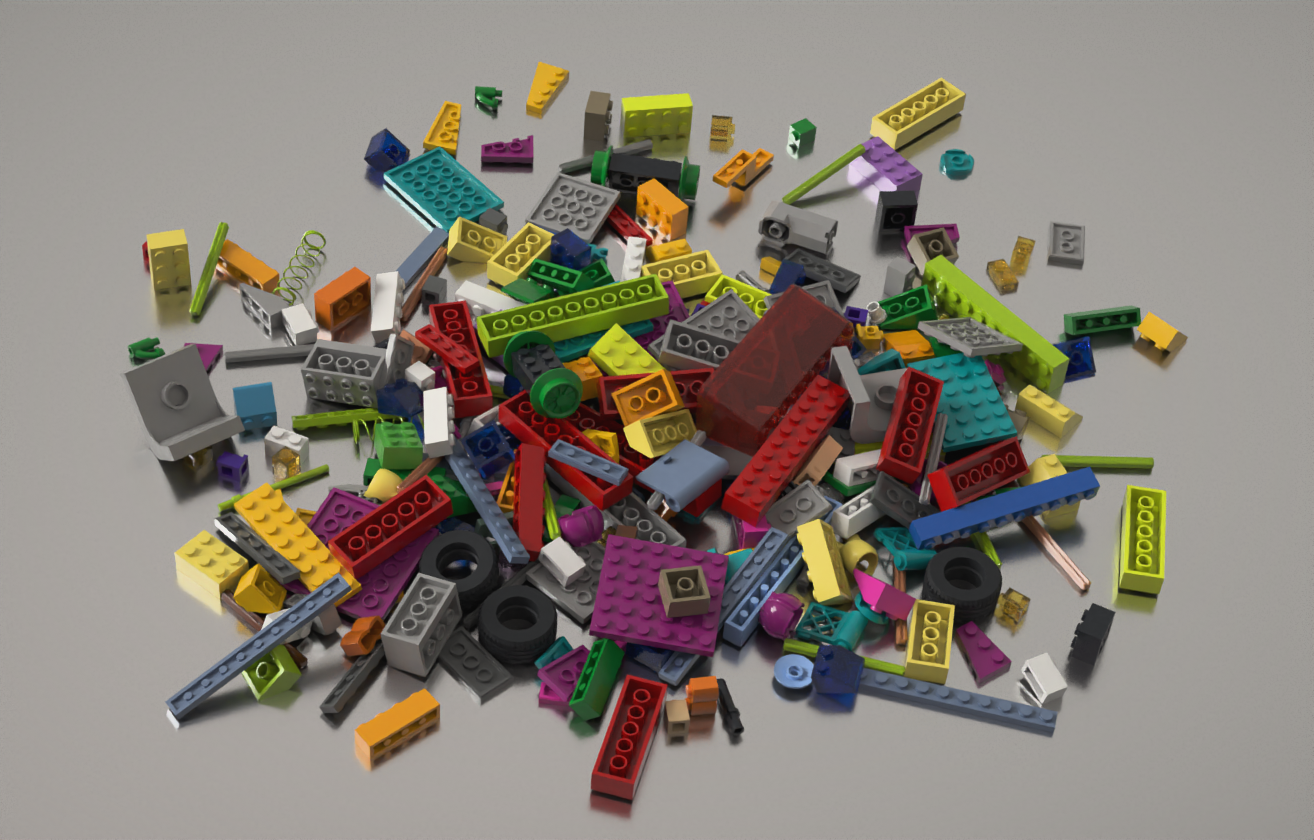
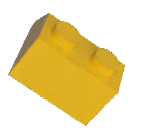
M680 239L647 247L645 254L651 263L691 254L692 249L686 239Z
M1148 312L1137 328L1141 332L1140 337L1148 342L1153 340L1156 342L1154 346L1163 352L1165 349L1172 352L1188 339L1187 336L1151 312Z
M258 563L241 576L233 598L247 612L271 614L281 610L287 590Z

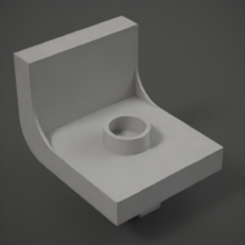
M196 344L187 345L120 373L147 443L154 455L160 460L176 461L245 431L240 416L228 415L220 406Z
M847 346L834 347L831 350L827 379L847 389L851 395L847 406L852 415L849 431L852 440L860 444L884 441L899 381L908 368L859 375ZM934 419V423H933V427H932L931 433H934L935 424H936L935 419Z

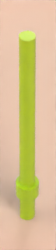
M325 464L270 486L274 491L289 487L329 472V466ZM250 493L238 494L231 497V500L217 504L219 511L234 507V503Z

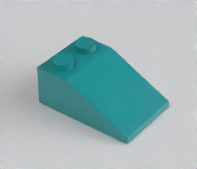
M890 349L875 356L857 371L859 375L904 369L906 367L900 352Z

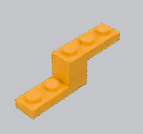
M761 148L753 154L742 149L713 175L712 181L725 188H728L734 181L746 186L773 161L774 155Z

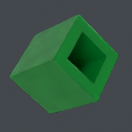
M805 118L790 125L788 138L798 147L815 141L817 127Z

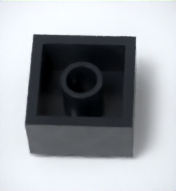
M914 191L879 192L875 216L879 232L904 231L905 226H914L918 207Z
M1092 603L1089 610L1085 609L1081 618L1083 622L1081 624L1078 623L1074 632L1077 636H1074L1070 646L1073 648L1071 657L1095 666L1108 639L1116 612Z

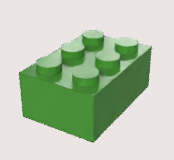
M382 422L381 424H375L374 447L382 469H416L422 463L423 445L414 424L409 422H402L401 424Z

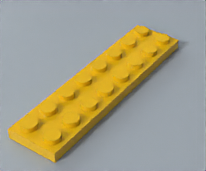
M267 482L234 503L235 509L256 533L300 571V578L298 579L311 593L338 572L352 590L335 602V607L362 590L361 584L330 553L329 549Z

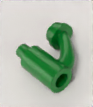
M475 86V98L483 104L491 106L492 110L498 109V99H495V97H502V90H496V87Z
M148 337L128 345V351L132 358L156 359L165 355L162 348L154 350V346L160 344L158 337L153 339Z

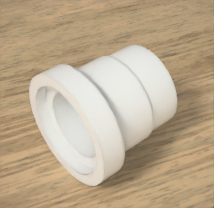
M871 302L867 305L866 309L872 324H880L885 321L887 313L878 302Z

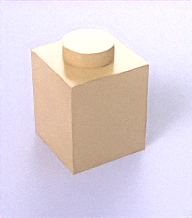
M686 699L665 701L664 719L667 735L689 732L690 718Z

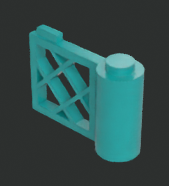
M907 527L876 528L873 534L894 556V564L900 571L926 570L930 559L937 554L932 549H915L917 547Z
M811 602L795 632L799 638L818 640L834 645L839 651L851 653L868 623V618L860 611L855 610L848 613ZM813 610L820 611L823 615L813 617L812 612ZM832 617L842 618L841 621L834 623L830 620ZM823 620L828 622V625L821 627L816 623ZM813 624L815 627L812 630L803 629L804 626ZM832 630L833 635L829 637L823 635L822 632Z

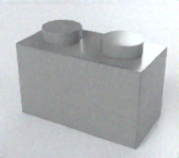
M897 256L887 267L883 292L893 297L912 290V284L916 277V266Z

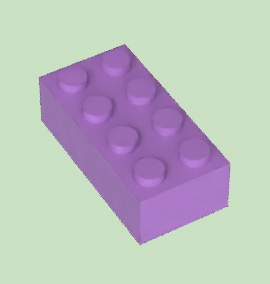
M879 136L862 143L866 152L850 163L851 166L880 191L916 192L920 190L923 174Z

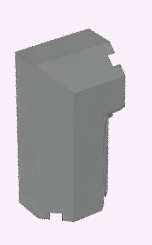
M772 200L759 221L758 232L760 235L763 234L765 236L764 240L768 244L782 247L786 243H792L827 255L833 245L832 239L837 233L838 221Z

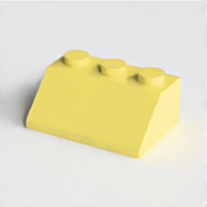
M1030 384L1018 394L1015 410L1019 409L1026 412V416L1030 417V420L1059 438H1062L1083 419V416Z
M1052 454L1037 458L1028 466L1030 473L1017 480L1024 487L1067 474V471L1056 455ZM1081 500L1074 505L1067 504L1054 511H1044L1041 516L1043 519H1048L1077 511Z

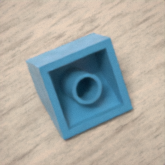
M272 382L233 388L235 416H240L245 430L277 425V411Z

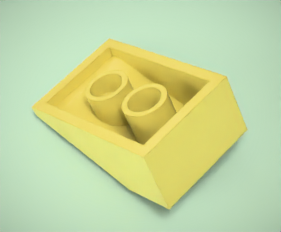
M459 216L449 231L447 255L463 262L487 263L507 243V236Z

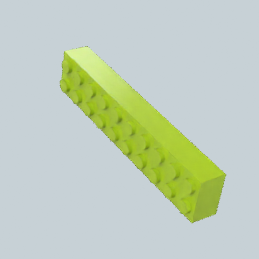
M942 255L925 263L921 286L927 284L934 301L954 318L971 317L1022 343L1021 351H1015L1012 354L1000 353V356L1046 394L1063 385L1069 363V358Z
M652 274L478 316L477 331L488 357L492 358L504 355L509 340L517 333L523 331H539L549 336L552 342H557L610 329L616 323L622 326L669 314V296L657 274Z

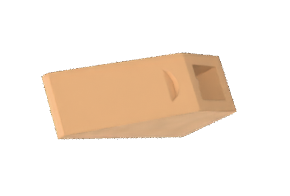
M828 435L812 452L792 482L801 485L806 480H809L816 486L840 454L843 447Z

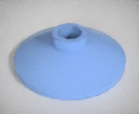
M797 654L781 657L774 666V675L777 681L792 689L807 687L813 682L816 674L813 663L806 657Z

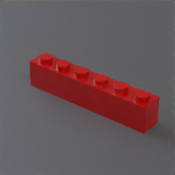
M521 443L515 452L513 530L529 554V561L535 562L540 555L541 548L544 547L542 536L545 526L542 525V519L545 515L543 501L546 492L543 490V484L546 480V473H544L546 456H544L543 447Z

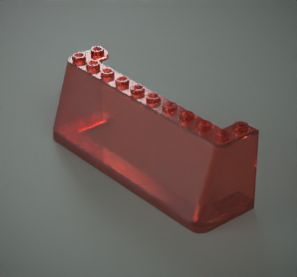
M791 284L700 387L697 395V431H705L707 438L754 457L767 440L768 433L772 427H776L779 419L786 415L788 408L796 403L798 396L804 393L809 383L815 379L820 370H824L826 363L830 360L832 348L847 346L848 350H851L853 346V341H851L854 332L853 323L800 286Z

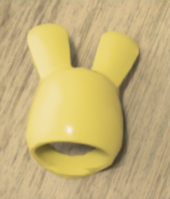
M380 468L363 496L378 498L385 503L397 495V486L403 480L392 471Z
M854 534L848 539L842 538L845 544L837 541L843 565L853 576L854 568L863 560L869 563L864 573L871 576L874 574L878 564V555L873 546L861 540L858 534Z

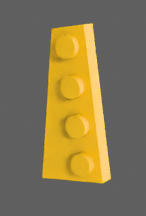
M444 102L423 141V148L433 150L440 146L448 154L456 155L461 104Z

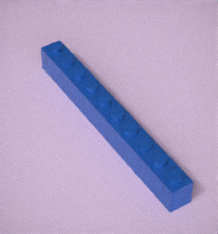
M1087 467L913 520L909 532L918 550L924 548L931 549L937 544H947L956 538H967L973 533H983L995 526L1002 527L1008 522H1019L1025 517L1031 515L1038 516L1047 510L1054 511L1067 504L1074 505L1083 499L1090 500L1096 496L1100 485L1091 467Z

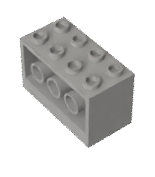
M317 339L301 368L307 397L379 408L386 395L385 392L378 390L387 349Z
M422 573L417 574L381 632L388 666L426 677L462 617L456 583Z

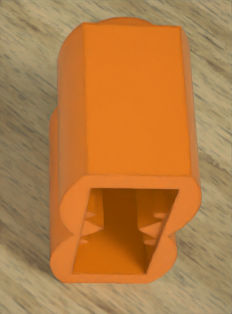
M380 616L361 617L354 622L351 631L344 635L340 646L347 656L368 654L374 648L376 640L381 638V632L386 625Z
M716 676L690 678L689 685H686L687 698H684V700L686 699L690 716L716 713L719 694Z

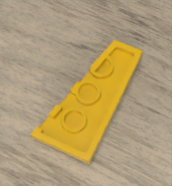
M538 62L526 109L542 114L569 77V71Z

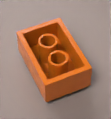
M353 267L322 289H319L314 293L315 321L329 331H333L371 305V277L358 268Z

